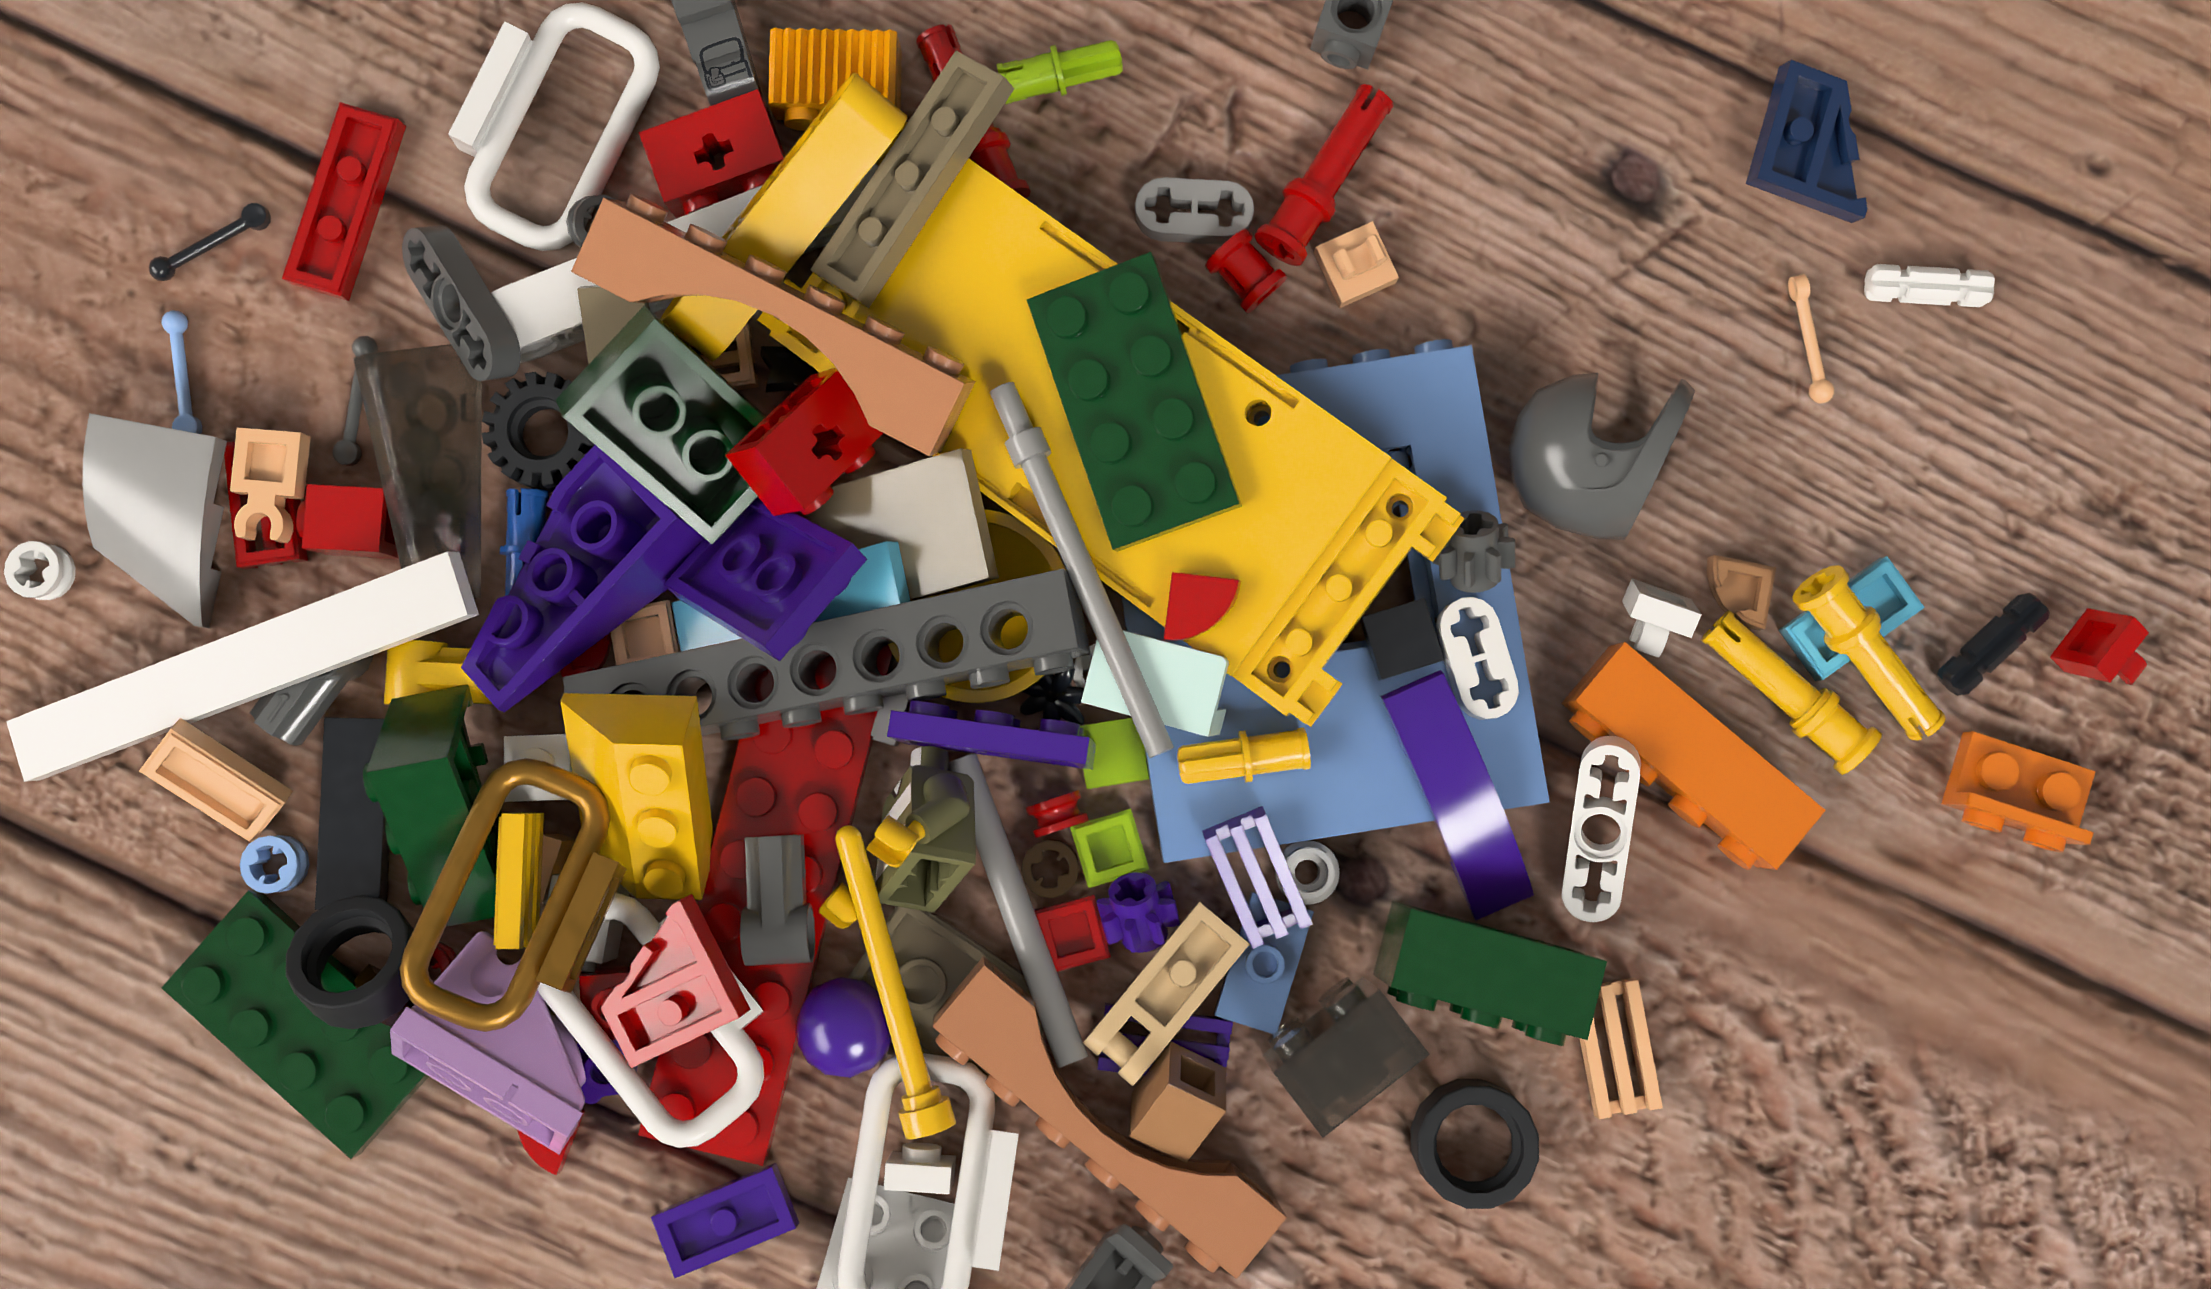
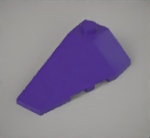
M596 445L589 450L556 486L546 505L552 509V512L536 543L528 540L518 558L524 562V565L508 595L497 598L461 666L462 670L500 711L506 712L666 591L668 588L664 583L704 539V537Z

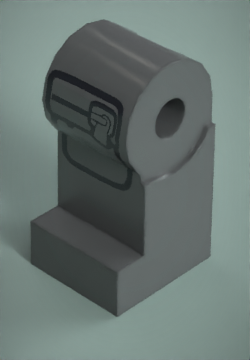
M671 0L692 60L698 69L710 106L756 89L759 90L763 98L735 0Z

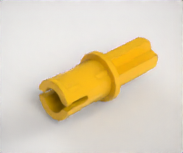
M1304 727L1293 731L1248 737L1245 730L1238 731V738L1182 745L1178 748L1177 752L1179 775L1182 782L1187 784L1242 776L1246 783L1252 782L1253 775L1301 768L1306 770L1311 767L1308 737Z

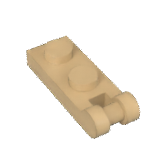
M1199 902L1088 1035L1083 1044L1097 1056L1101 1052L1106 1054L1121 1067L1118 1074L1133 1086L1250 944ZM1131 1016L1150 1032L1139 1047L1119 1032Z

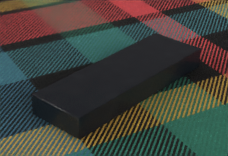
M324 717L315 910H320L335 900L358 895L382 898L387 902L390 848L386 837V818L379 802L373 803L368 798L363 782V768L366 763L370 762L384 719Z

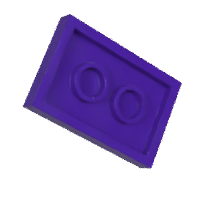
M757 496L713 544L704 538L664 585L682 602L776 660L781 661L788 651L804 638L808 628L830 602L847 588L851 578L867 561V558L853 543L793 512L773 516Z
M920 701L910 702L909 713L891 710L887 737L904 744L934 746L944 750L1093 770L1096 744L1090 737H1083L1084 728H1080V724L1041 719L1039 730L1020 728L1021 720L1015 719V715L986 710H976L974 721L957 719L958 711L950 710V706Z

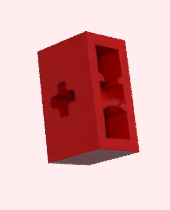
M758 89L638 132L662 199L676 219L763 185L785 157L770 112ZM724 152L725 166L714 170L715 160L713 156Z
M832 368L808 377L725 456L773 516L797 511L807 515L820 508L832 497L834 490L830 485L843 472L845 474L854 472L874 456L876 450L872 444L883 432L869 426L855 394L837 368Z

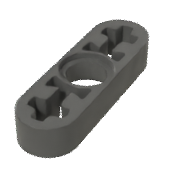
M444 225L410 228L405 233L402 243V255L406 271L468 373L477 381L514 376L519 369L521 361V351L517 335L454 233Z

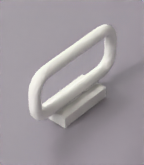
M584 2L565 4L551 11L540 25L533 41L527 32L504 21L448 133L459 150L475 157L468 170L464 189L467 205L478 221L494 232L525 247L540 251L561 249L573 242L568 233L566 223L570 208L583 197L602 194L656 84L660 69L658 52L647 34L634 24L600 7ZM584 28L627 49L634 58L635 66L563 215L556 223L549 226H541L496 204L491 197L490 187L563 38L573 29ZM595 206L591 207L587 211L590 215L592 214ZM586 219V220L583 221V222H584V228H585V226H586V224H587V222H588L589 219Z
M616 893L604 921L614 919L622 922L643 946L654 938L667 917L659 923L651 912L635 898ZM733 972L732 974L751 1010L740 1018L710 1032L734 1061L738 1073L737 1080L727 1093L700 1115L691 1120L684 1121L676 1119L669 1114L635 1069L630 1068L624 1055L573 991L567 993L540 982L537 990L541 997L646 1130L661 1143L678 1148L699 1146L715 1137L747 1111L759 1096L764 1081L763 1059L755 1043L743 1028L764 1011Z
M923 1053L931 1081L960 1086L969 1097L967 1127L944 1279L941 1289H968L972 1267L999 1271L1019 1134L992 1130L995 1116V1093L985 1083L988 1077L975 1064L967 1062L965 1065H962L951 1057ZM896 1056L886 1060L875 1071L866 1091L838 1261L839 1289H870L864 1280V1267L892 1094L895 1087L903 1081Z

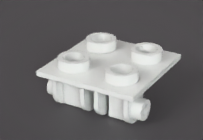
M849 1177L816 1289H839L838 1261L852 1178ZM878 1185L864 1267V1280L870 1289H941L955 1204L905 1191L884 1190V1186Z

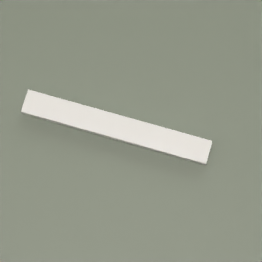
M447 551L6 722L24 782L38 781L167 733L179 718L190 724L475 617L479 613L460 553Z

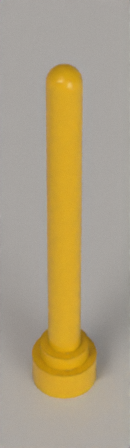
M843 826L836 833L835 841L907 1093L901 1097L904 1108L898 1114L906 1139L930 1136L955 1125V1116L949 1096H942L939 1086H932L861 833L854 826Z

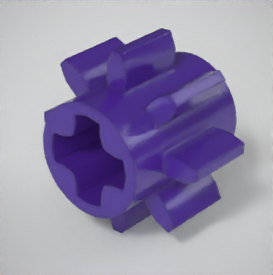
M1133 872L1120 876L1110 885L1108 891L1109 898L1097 900L1107 943L1110 945L1121 940L1123 946L1131 952L1143 953L1158 948L1167 939V927L1180 925L1170 883L1164 881L1156 885L1155 880L1146 873Z

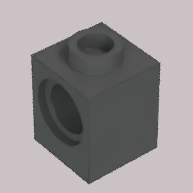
M1326 0L1316 26L1310 50L1321 53L1322 59L1335 67L1354 69L1358 66L1368 70L1393 0ZM1346 11H1354L1362 15L1368 25L1361 29H1351L1341 23L1338 15Z

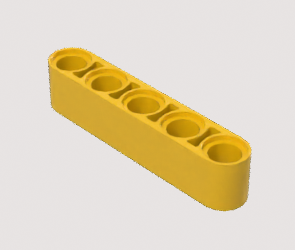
M853 73L837 90L721 237L727 241L723 252L746 263L751 254L780 267L788 273L889 147L904 126L907 115L861 76ZM706 295L681 296L673 298L660 320L681 339L713 362L726 350L758 309L738 301Z

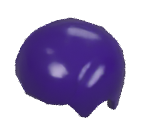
M839 977L816 986L805 998L797 1017L796 1036L798 1047L806 1061L825 1075L852 1078L878 1066L887 1058L886 1054L891 1043V1036L878 991L864 980Z

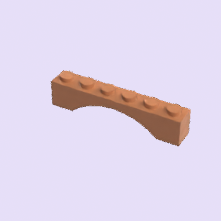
M632 193L627 202L603 198L573 265L572 273L629 302L654 303L681 296L706 295L738 301L771 314L804 335L835 365L855 394L869 426L928 456L942 452L975 384L974 380L960 374L964 366L963 362L931 346L927 347L924 355L901 343L905 335L903 331L876 317L869 315L865 324L841 313L846 302L820 288L809 285L806 293H802L782 282L787 273L786 271L762 258L750 254L746 263L723 252L727 241L706 229L690 224L687 232H684L664 222L668 210L654 202Z
M983 956L934 1014L932 1027L940 1033L935 1038V1042L944 1052L962 1065H965L971 1058L990 1074L985 1083L998 1097L1012 1107H1015L1021 1100L1040 1117L1035 1124L1043 1134L1063 1149L1072 1142L1090 1157L1085 1166L1098 1180L1112 1190H1115L1120 1183L1139 1198L1135 1208L1159 1230L1164 1232L1169 1225H1172L1189 1240L1184 1248L1198 1263L1210 1272L1214 1273L1221 1266L1237 1279L1286 1220L1287 1217L1278 1201L1229 1160L1189 1159L1185 1163L1170 1155L1154 1151L1129 1140L1099 1120L1072 1093L1053 1064L1039 1029L1032 996L986 957Z

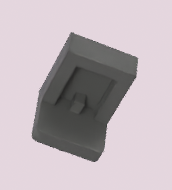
M1122 1224L1105 1233L1065 1289H1151L1156 1281L1166 1278L1174 1266L1161 1254L1163 1247L1152 1234L1141 1227H1129L1126 1224Z

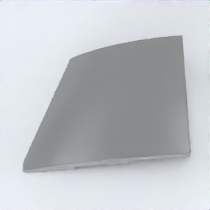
M89 413L83 454L82 484L87 527L93 548L194 626L209 628L221 571L211 569L224 510V507L213 503L227 441L213 436Z

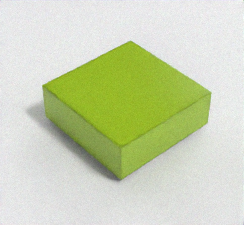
M1132 718L1080 726V728H1084L1083 737H1090L1096 744L1093 770L1083 768L1086 789L1149 779L1145 747Z
M1131 808L1070 827L1088 888L1115 881L1120 876L1128 873L1150 870Z

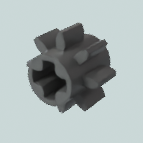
M1478 510L1461 512V516L1465 518L1433 561V564L1439 565L1440 579H1450L1451 584L1456 589L1471 593L1487 591L1501 582V568H1515V539L1508 537V524H1498V520L1494 515Z

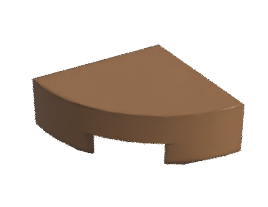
M1717 555L1708 557V583L1712 595L1724 612L1730 610L1734 617L1747 628L1757 631L1764 630L1767 623L1776 567Z

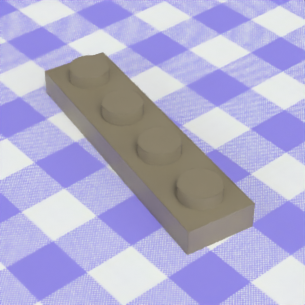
M955 51L810 270L828 284L865 307L870 308L1013 92L1014 88L1001 74Z

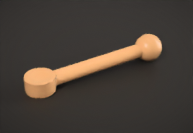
M1805 274L1792 276L1788 281V290L1791 299L1796 302L1813 381L1809 387V396L1816 403H1826L1834 395V386L1830 381L1826 380L1808 300L1810 296L1809 280Z

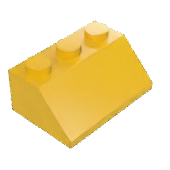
M563 693L560 702L572 773L580 775L598 786L608 802L610 823L606 839L599 854L619 862L627 869L620 884L636 898L682 899L692 894L695 900H702L710 871V851L714 835L697 696ZM578 807V809H579V815H580V821H581V826H582L583 815H582V811H581L580 808Z

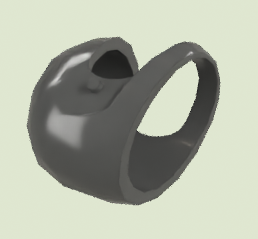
M1598 373L1575 374L1536 390L1517 417L1509 445L1511 480L1524 508L1556 529L1595 539L1625 540L1667 457L1689 409L1695 390L1686 380L1681 379L1646 436L1628 443L1604 441L1593 433L1592 420L1597 393Z

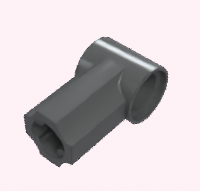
M373 655L262 696L250 711V714L255 719L254 723L269 735L277 737L290 745H302L346 683L361 677L369 669Z
M804 834L746 837L747 907H744L742 910L740 923L741 952L744 964L746 966L812 963L815 954V921L812 905L806 902Z

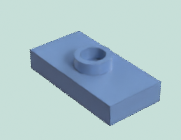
M1251 891L1248 905L1257 922L1267 918L1257 893ZM1274 899L1279 912L1291 908L1290 903ZM1307 909L1310 919L1312 920L1314 911ZM1241 924L1238 934L1250 945L1227 971L1214 1015L1277 1035L1310 926L1300 929L1299 924L1287 928L1288 935L1276 939L1275 934L1263 938L1264 945L1252 949Z

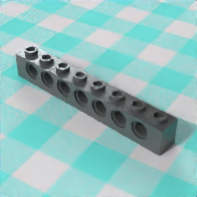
M1058 569L814 622L808 628L804 638L792 647L781 661L776 660L741 638L563 677L565 693L695 696L698 689L703 684L708 683L712 691V701L708 709L699 714L701 734L705 736L720 732L721 740L726 741L759 735V724L782 720L784 728L815 724L822 721L820 711L843 706L846 715L877 711L884 708L882 698L906 693L907 701L909 702L939 698L947 695L945 685L970 680V686L973 689L998 686L1010 682L1009 672L1034 667L1035 675L1060 673L1074 668L1073 658L1091 654L1081 601L1068 571ZM1015 616H1024L1028 624V633L1025 640L1016 648L1006 649L1001 640V631L1004 624ZM959 629L963 636V649L956 659L944 663L940 658L938 650L940 640L947 632ZM895 642L900 653L899 663L894 671L882 676L877 668V656L884 646ZM832 656L836 663V676L829 686L820 689L815 678L817 666L823 659ZM769 669L774 678V687L768 698L760 702L755 694V683L759 675Z

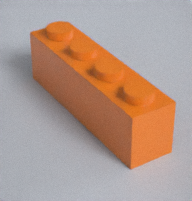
M1626 642L1609 646L1561 703L1574 714L1569 720L1571 725L1590 741L1603 736H1617L1629 741L1638 751L1641 760L1639 782L1648 787L1653 782L1658 784L1673 797L1668 806L1679 817L1696 828H1700L1704 823L1722 838L1717 847L1729 859L1746 870H1750L1753 865L1757 868L1777 870L1826 811Z

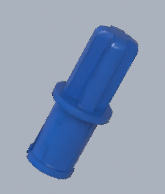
M515 488L506 490V545L500 546L499 554L506 555L505 596L509 594L524 565V562L518 559L528 540L536 543L546 524L548 491L521 488L520 493Z

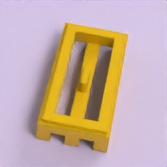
M501 813V817H499L493 945H496V949H523V947H527L540 919L544 813Z

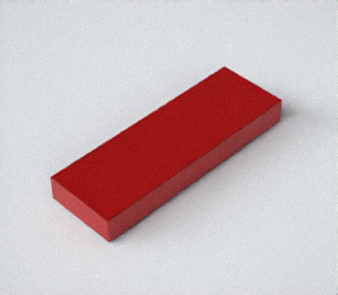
M342 102L339 103L282 276L283 280L295 286L350 301L407 127L399 119Z

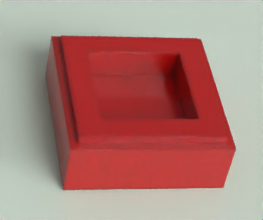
M1095 894L1034 910L1057 972L1111 957Z

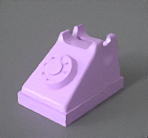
M481 931L476 933L434 984L478 1003H494L501 999L507 991L520 960L513 965L502 963L496 955V945H493L494 936L488 932ZM538 990L523 1015L502 1029L488 1032L466 1029L431 1015L416 1005L411 1009L406 1007L390 1029L391 1051L393 1055L555 1153H561L574 1133L583 1115L581 1110L585 1101L581 1087L586 1082V1075L581 1054L574 1037L557 1016L550 1014L548 1006Z

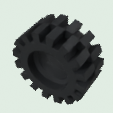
M537 372L525 373L526 381L519 382L517 379L512 378L504 383L509 389L504 396L495 392L489 400L497 406L493 413L484 411L482 422L489 425V432L482 433L483 444L492 450V452L487 454L492 463L502 469L501 472L507 477L531 489L537 488L553 492L561 480L595 444L567 421L568 438L558 452L548 456H537L527 449L523 438L526 422L533 414L541 410L551 409L560 412L555 400L572 381L569 379L565 380L558 374L550 372L546 373V377H542Z

